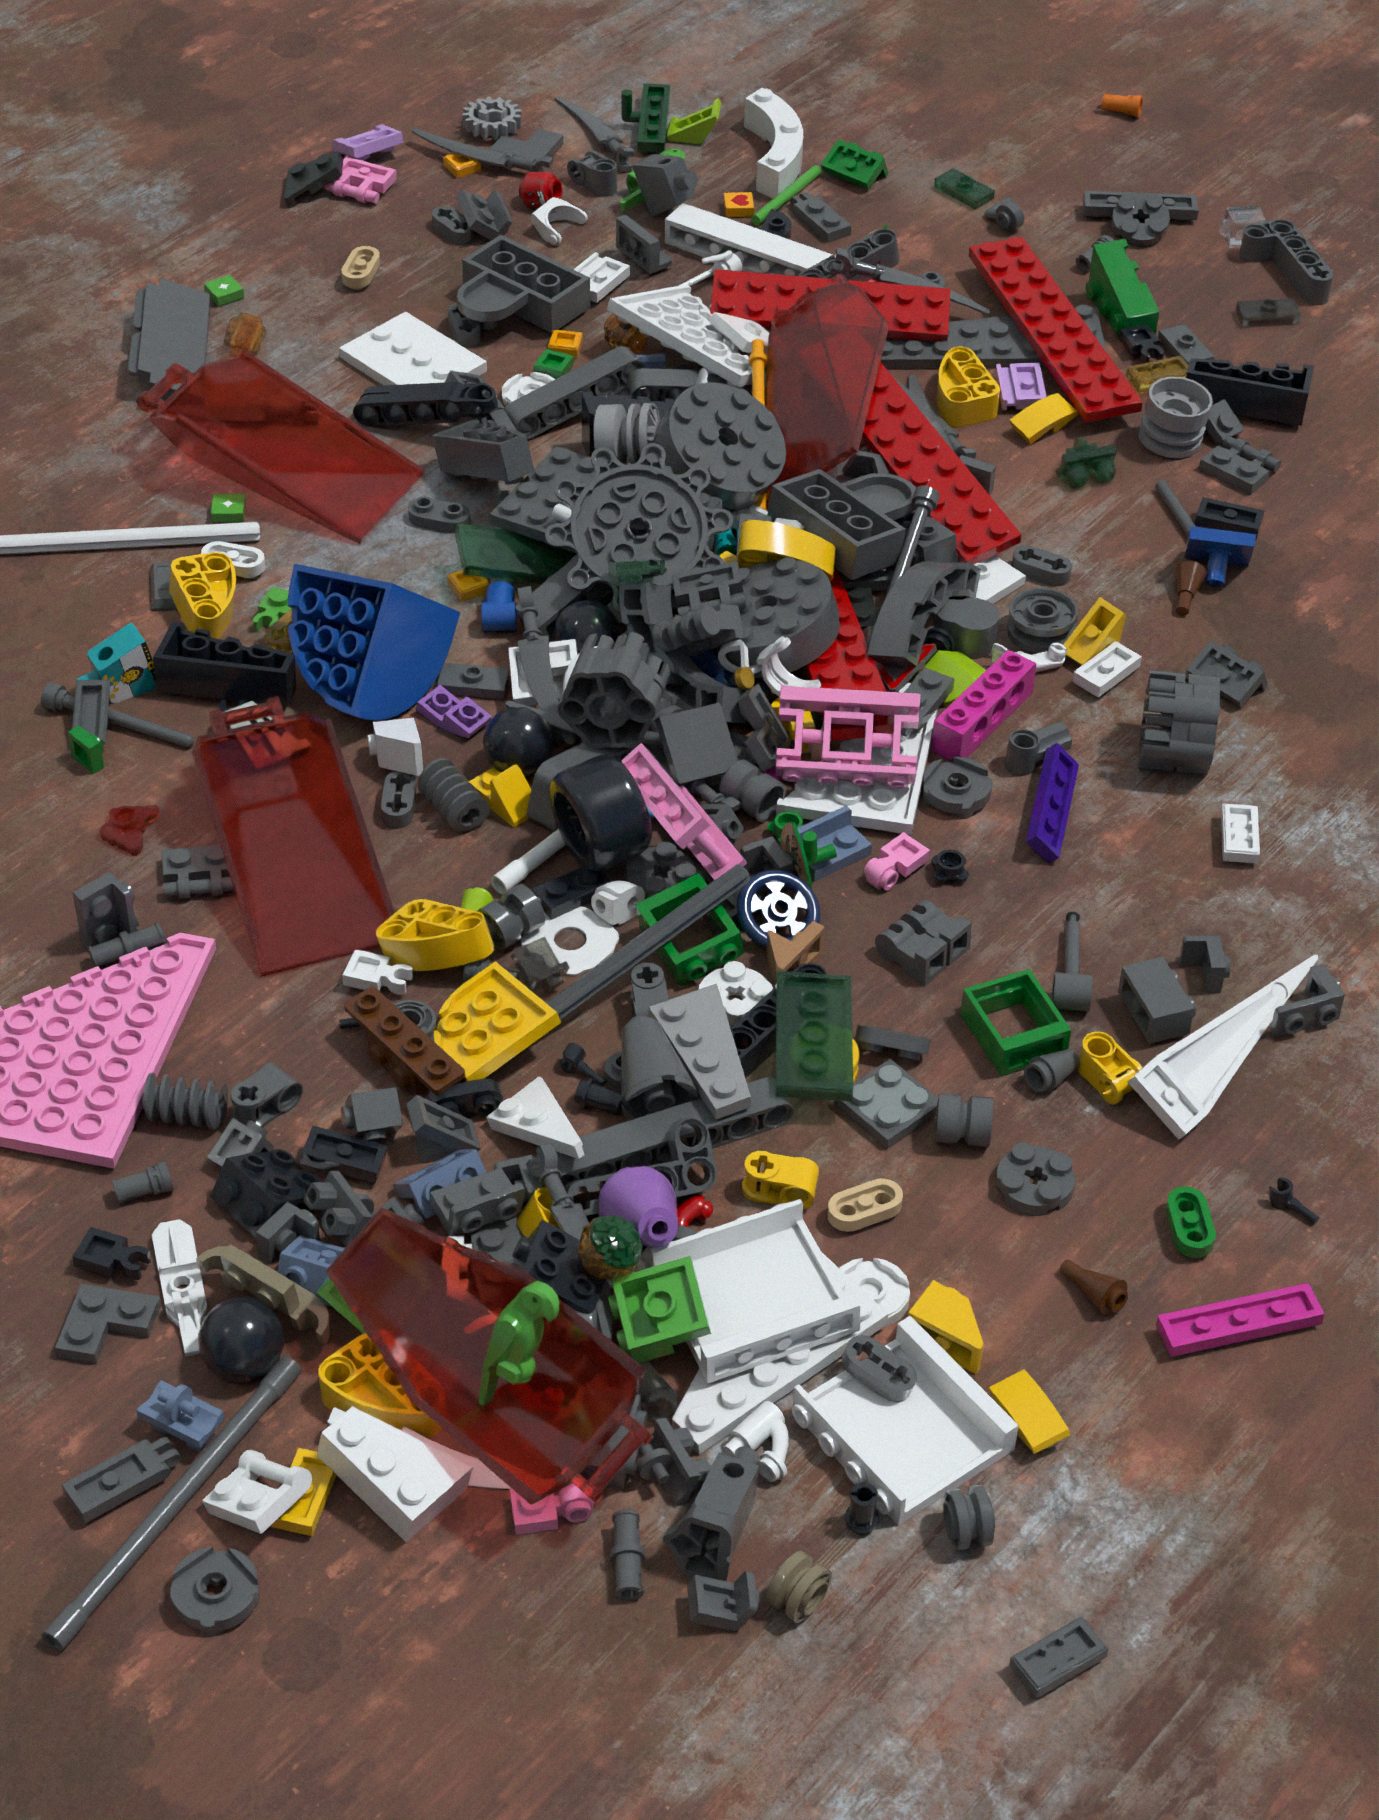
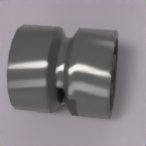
M743 759L734 763L725 773L720 784L719 793H722L725 798L733 797L741 803L740 808H742L744 813L762 823L768 821L776 814L777 801L779 798H785L786 787L779 780L769 774H763L758 767Z
M939 1093L935 1143L956 1144L960 1138H964L968 1146L989 1148L993 1119V1097L971 1096L967 1103H965L961 1096L956 1094Z

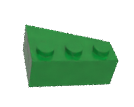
M1126 239L1094 244L1089 282L1086 283L1087 297L1093 301L1099 313L1105 317L1112 330L1119 337L1121 329L1148 324L1156 334L1159 310L1146 282H1139L1135 273L1139 267L1136 260L1130 261L1126 254V249L1129 246Z

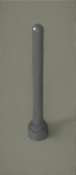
M918 486L915 489L912 498L915 512L887 595L894 582L909 569L926 517L937 508L940 494L932 487Z
M49 682L42 692L41 706L54 712L66 709L74 711L75 697L71 696L69 691H66L65 686ZM110 708L108 709L109 723L185 748H190L194 744V738L190 734Z

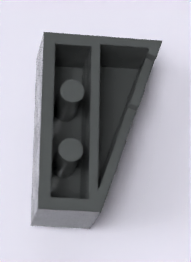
M577 555L532 592L534 605L538 610V616L536 617L538 629L542 632V636H549V642H554L553 629L556 618L566 607L574 602L583 600L598 601L607 606L613 600L612 588L604 583H594L583 591H575L569 586L567 575L577 564ZM520 603L515 606L518 616L521 611ZM519 616V619L524 627L523 619H521Z

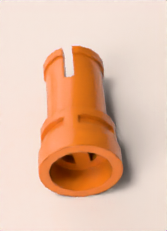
M1104 93L1101 108L1103 111L1122 112L1125 115L1139 118L1143 106V96H1121Z

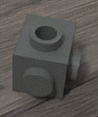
M397 1088L350 1094L345 1101V1106L341 1107V1119L344 1129H350L351 1136L373 1142L385 1140L386 1134L397 1133L403 1126Z

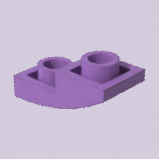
M441 685L420 699L416 706V711L432 723L453 734L466 738L471 737L492 719L490 714L469 697H465L460 701Z

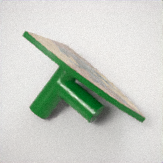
M789 822L783 827L781 849L784 852H788L793 859L795 870L792 874L801 878L812 889L809 867L836 858V849L833 844L818 848L817 834L813 831H807L803 834L802 843L796 823Z

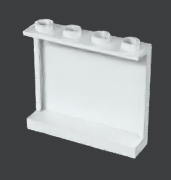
M801 1199L786 1204H778L771 1209L750 1216H742L735 1221L714 1228H707L697 1234L671 1241L662 1247L651 1249L652 1267L691 1256L711 1334L686 1342L707 1384L860 1331V1304L854 1293L846 1296L803 1220V1202Z
M911 1316L897 1323L896 1339L885 1345L889 1350L907 1361L916 1372L917 1380L908 1398L899 1402L887 1400L845 1370L809 1393L799 1384L794 1387L792 1414L796 1422L802 1428H808L818 1439L822 1450L828 1456H834L845 1468L847 1476L855 1485L858 1483H869L877 1489L878 1495L876 1497H878L876 1508L882 1514H888L898 1526L945 1496L946 1490L959 1487L1014 1451L1019 1426ZM896 1375L895 1378L890 1379V1382L896 1385L902 1382L903 1379Z

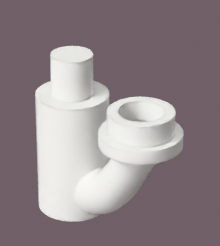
M764 1401L730 1432L729 1437L731 1441L723 1447V1452L725 1455L733 1457L737 1448L744 1446L755 1450L766 1439L771 1437L772 1451H765L760 1456V1461L757 1465H759L760 1474L766 1480L775 1482L777 1479L781 1480L787 1475V1468L784 1462L788 1449L789 1435L781 1410L772 1402Z

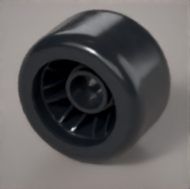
M606 754L599 755L567 768L552 778L549 786V798L556 824L571 854L582 867L592 872H600L634 858L648 849L652 840V825L649 812L635 779L618 758Z

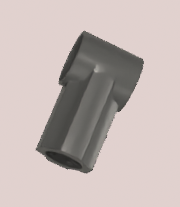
M1058 722L1034 732L1027 729L1013 731L1009 736L1005 758L1007 770L1017 775H1027L1034 771L1036 762L1044 760L1048 747L1058 743L1065 751L1071 749L1072 738L1068 727L1062 722Z

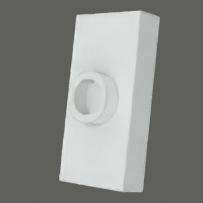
M1222 803L1221 833L1223 861L1258 864L1260 857L1258 807Z

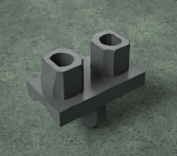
M330 1171L324 1183H311L304 1196V1202L310 1210H320L323 1214L322 1228L327 1235L338 1236L346 1248H352L359 1241L358 1237L361 1230L372 1219L373 1201L366 1194L356 1195L340 1171Z
M667 1418L655 1419L653 1423L654 1433L640 1448L643 1457L637 1463L636 1469L641 1478L645 1480L656 1478L659 1484H664L675 1505L686 1504L692 1491L702 1487L711 1466L706 1459H690L689 1455L694 1447V1438L687 1427L673 1429Z

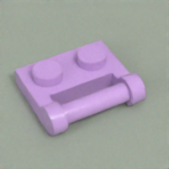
M381 124L374 126L371 131L347 139H334L332 141V148L334 153L339 151L340 155L345 154L354 159L364 160L369 158L371 153L377 151H392L395 149L394 146L402 144L404 141L401 131Z

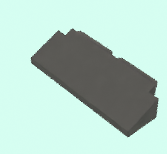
M160 278L159 286L147 282L146 289L138 290L136 293L133 327L141 332L135 333L131 337L128 371L132 376H139L140 383L150 382L154 408L179 405L203 406L211 306L210 294Z

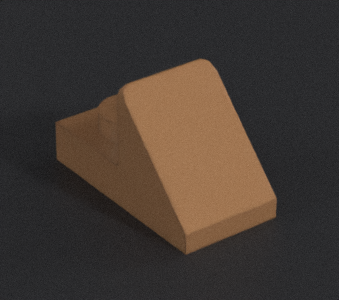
M812 921L803 931H798L791 941L768 930L766 956L774 987L802 964L813 963L823 953L824 926Z

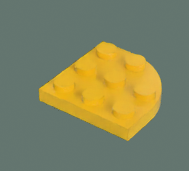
M495 961L466 981L445 1001L438 1013L440 1021L437 1030L434 1031V1041L464 1068L465 1078L462 1081L468 1082L486 1078L558 1026L561 1021L554 1009Z

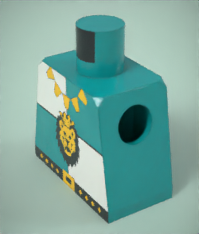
M132 622L88 651L87 658L92 671L76 679H110L109 701L115 704L156 689L153 659L146 641Z

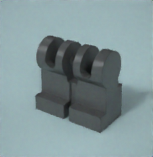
M719 604L714 607L704 606L698 608L695 612L685 613L682 617L677 616L669 621L660 622L653 629L654 641L661 651L668 652L679 647H685L686 656H697L716 649L717 646L722 647L723 644L745 638L738 605Z
M921 900L912 910L902 915L900 920L892 923L889 929H885L877 935L875 944L879 953L885 959L897 962L902 966V971L926 986L946 969V964L950 966L970 949L972 922L961 916L954 920L941 913L932 902Z

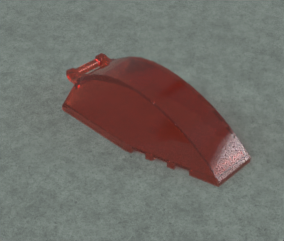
M381 1208L326 1270L349 1308L355 1313L365 1328L364 1331L382 1354L385 1363L404 1388V1392L409 1400L530 1505L570 1484L575 1485L597 1504L604 1496L601 1491L642 1443L647 1445L653 1438L643 1426L630 1416L646 1370L560 1299L559 1312L556 1319L548 1322L543 1317L544 1332L539 1348L533 1355L536 1368L531 1379L525 1383L512 1384L499 1376L493 1401L484 1406L479 1404L483 1364L495 1321L522 1288L537 1281L524 1269L515 1265H507L494 1259L490 1254L480 1250L477 1252L461 1245L453 1238L440 1236L427 1230L423 1225ZM621 1426L625 1427L629 1431L592 1476L588 1480L584 1479L580 1475L617 1430Z

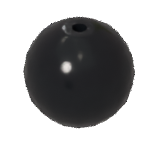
M583 600L574 602L566 607L556 618L553 638L554 642L575 639L577 654H579L586 638L591 634L597 633L598 637L594 647L598 646L602 634L611 637L615 644L617 638L621 636V627L619 620L608 606L598 601Z
M523 706L508 707L498 712L487 724L483 736L484 754L489 764L499 772H503L513 765H518L524 777L535 774L540 765L550 759L554 747L553 732L547 720L538 713Z
M239 1296L218 1303L203 1319L198 1332L199 1351L207 1368L221 1379L232 1383H248L264 1377L279 1361L284 1348L283 1328L275 1311L260 1300L252 1297Z

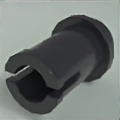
M588 1079V1081L581 1080L579 1082L574 1101L580 1103L581 1108L585 1109L587 1106L617 1116L620 1115L622 1111L621 1092L594 1084L593 1079Z
M858 1483L851 1489V1503L845 1513V1522L856 1534H867L878 1525L879 1514L876 1510L878 1491L869 1483Z

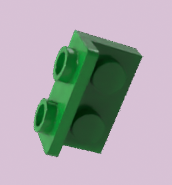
M839 139L820 164L823 172L867 190L870 189L878 176L886 178L889 174L885 159L881 154L875 151H866L853 142L847 143Z

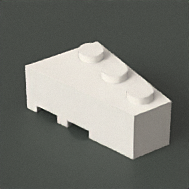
M353 1406L321 1433L317 1456L406 1543L467 1489L473 1466Z

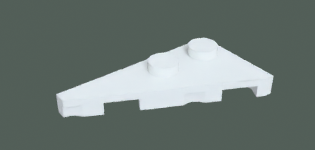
M537 1077L513 1097L501 1102L499 1107L486 1117L491 1130L536 1145L553 1144L557 1152L577 1159L585 1155L581 1139L541 1077Z

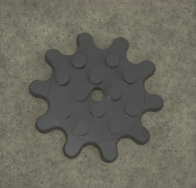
M657 443L646 444L641 451L639 461L631 465L619 462L612 450L605 447L597 448L591 455V463L595 469V477L591 481L579 483L570 478H562L554 486V494L560 501L570 507L571 516L563 523H555L547 527L545 531L546 542L551 547L568 548L577 553L578 562L567 575V582L572 589L583 591L594 583L607 584L613 590L612 604L619 614H621L619 583H651L671 586L672 610H678L679 607L686 605H677L672 575L725 564L720 556L709 550L707 540L711 535L728 531L733 525V517L725 509H709L701 503L700 493L709 485L710 473L704 467L695 466L684 474H672L665 467L666 452ZM634 524H642L647 528L648 533L643 536L634 537L630 527Z

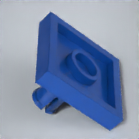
M1191 526L1185 558L1208 561L1206 584L1210 586H1224L1227 564L1249 566L1255 547L1256 534Z

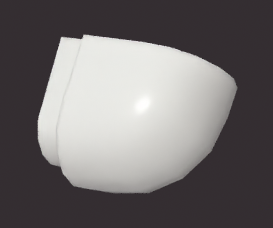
M613 881L599 886L595 890V894L591 898V905L596 915L612 925H621L637 915L635 904L645 900V892L642 887L633 883Z

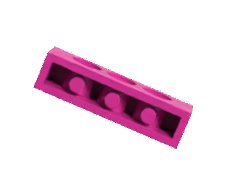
M1007 650L934 720L931 751L952 762L953 757L967 758L1033 693L1036 663Z

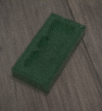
M954 168L936 177L934 181L935 188L973 209H977L994 199L995 190Z

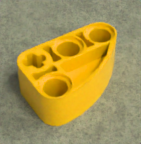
M962 346L951 348L944 356L939 368L936 395L939 415L951 427H964L995 419L998 413L1000 395L998 383L971 349Z
M747 520L741 524L738 568H747L763 562L792 557L795 560L817 566L827 575L829 581H832L836 548L825 539L796 527L769 521Z
M219 552L176 558L170 566L169 593L173 597V602L187 630L195 633V630L200 628L210 631V637L219 639L226 631L234 610L236 574L231 559Z
M427 899L408 902L381 924L375 933L383 955L390 957L391 966L407 964L412 967L413 971L456 967L484 959L494 951V944L482 913Z
M364 1333L330 1355L320 1364L318 1373L321 1400L331 1411L335 1407L346 1412L353 1406L399 1430H402L405 1426L426 1438H431L442 1430L444 1422L441 1392L380 1334Z

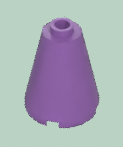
M647 1166L626 1167L620 1169L607 1179L599 1194V1217L613 1215L625 1218L629 1222L632 1221L636 1226L635 1229L640 1233L643 1246L662 1247L674 1239L678 1230L676 1194L672 1184L662 1173Z

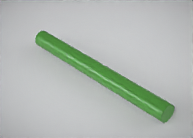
M817 165L811 167L751 217L752 223L758 226L764 222L771 209L778 210L791 197L798 194L821 175V168Z

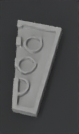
M717 983L649 1007V1017L659 1022L693 1080L697 1092L715 1119L751 1107V1095Z

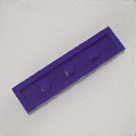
M1058 743L1046 749L1026 839L1030 848L1048 863L1060 858L1079 764Z

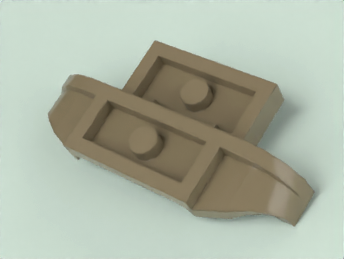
M232 1244L206 1250L196 1258L200 1270L205 1273L212 1269L222 1270L221 1276L226 1286L240 1291L245 1289L272 1310L277 1309L290 1317L292 1326L297 1330L314 1328L316 1329L315 1333L318 1343L325 1346L331 1333L329 1313L325 1303L313 1293Z

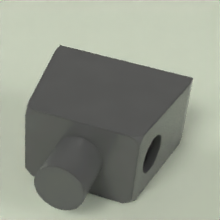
M652 154L632 165L650 216H655L676 207L695 196L696 191L694 188L697 185L698 178L693 171L687 170L682 157Z

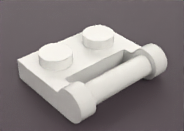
M247 1450L241 1455L238 1468L228 1477L218 1482L215 1489L202 1502L209 1514L262 1534L307 1492L312 1483V1475L307 1469L298 1466L288 1468L266 1460V1457L260 1452ZM259 1476H263L282 1483V1485L278 1489H274L255 1480Z

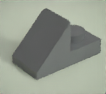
M416 1095L407 1103L411 1119L410 1124L414 1133H416L415 1141L422 1163L438 1161L457 1150L476 1149L478 1152L481 1149L472 1120L419 1095Z

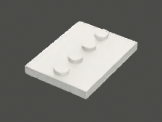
M407 312L339 347V357L383 386L445 382L450 370L475 375H482L487 372V361Z

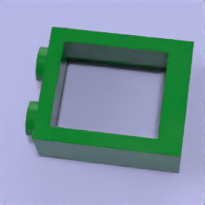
M700 873L635 904L639 926L643 932L708 886ZM721 904L711 909L709 913L723 932L722 934L681 954L677 952L670 940L656 950L679 986L689 981L698 980L705 973L723 964L735 961L737 957L744 954L741 932Z
M1030 969L1011 973L1004 977L963 989L960 1015L1000 1076L1025 1069L1029 1061L1034 1057L1069 1049L1071 1028ZM1023 1003L1039 1028L1002 1039L986 1014Z

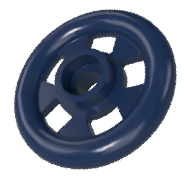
M781 870L760 872L752 876L750 881L739 892L736 905L739 923L747 936L765 949L767 947L768 930L776 933L775 928L788 927L790 937L784 938L791 941L798 931H803L812 921L820 923V906L815 893L806 882L789 872ZM783 886L790 888L796 893L794 900L788 895L780 893ZM762 887H765L771 893L764 901H761L755 895ZM775 905L782 907L785 913L777 912ZM797 909L806 911L805 923L795 921ZM761 911L762 918L766 924L758 926L752 913Z

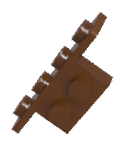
M374 986L367 988L344 1003L345 1011L366 1030L369 1045L367 1054L370 1060L377 1067H384L400 1089L406 1088L414 1097L416 1095L421 1096L428 1089L435 1095H440L465 1078L464 1068Z

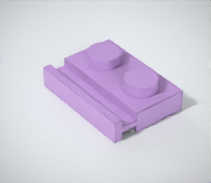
M1040 363L1009 364L1008 368H1001V364H996L995 375L1000 387L999 396L1002 410H1007V406H1015L1016 410L1025 409L1047 397Z

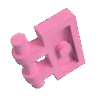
M346 157L343 160L342 176L336 179V181L326 184L324 188L327 191L333 192L335 196L343 198L349 196L356 198L357 202L364 204L372 202L376 204L379 201V192L385 193L397 180L396 170Z

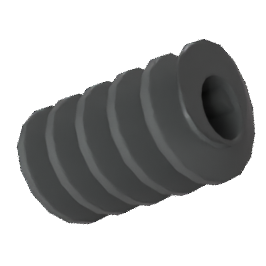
M438 758L429 763L420 774L418 780L419 791L452 830L468 832L480 826L487 819L490 812L489 804L475 790L473 785L468 783L466 777L461 775V772L454 766L451 760Z
M150 1072L144 1085L142 1106L147 1119L151 1122H157L162 1119L166 1124H172L177 1121L181 1126H187L192 1122L193 1126L197 1128H202L207 1124L209 1129L217 1130L226 1116L228 1087L225 1083L221 1091L216 1092L215 1081L209 1080L206 1089L201 1090L200 1079L194 1078L191 1087L186 1088V1080L183 1076L178 1078L174 1087L171 1085L170 1075L167 1074L163 1076L160 1085H158L155 1073Z

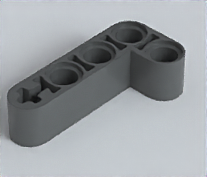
M1276 219L1249 224L1244 227L1239 254L1243 260L1248 262L1273 260L1307 303L1323 305L1328 302L1334 275L1333 271L1292 222Z
M583 742L546 760L537 769L533 779L527 808L528 818L555 832L558 826L549 798V786L552 778L567 768L603 754L612 755L622 761L635 748L604 747L596 749L587 746Z
M697 1118L677 1120L669 1127L667 1132L671 1161L647 1167L661 1172L672 1184L676 1197L710 1189L716 1181L717 1170L706 1124ZM684 1125L691 1126L696 1132V1141L690 1147L684 1145L680 1140V1130ZM694 1163L700 1165L704 1171L703 1181L697 1186L692 1184L687 1177V1171ZM615 1173L576 1180L568 1183L564 1188L567 1194L572 1196L579 1194L578 1187H580L583 1193L599 1191L600 1194L607 1179ZM599 1198L584 1202L583 1211L585 1215L599 1213Z

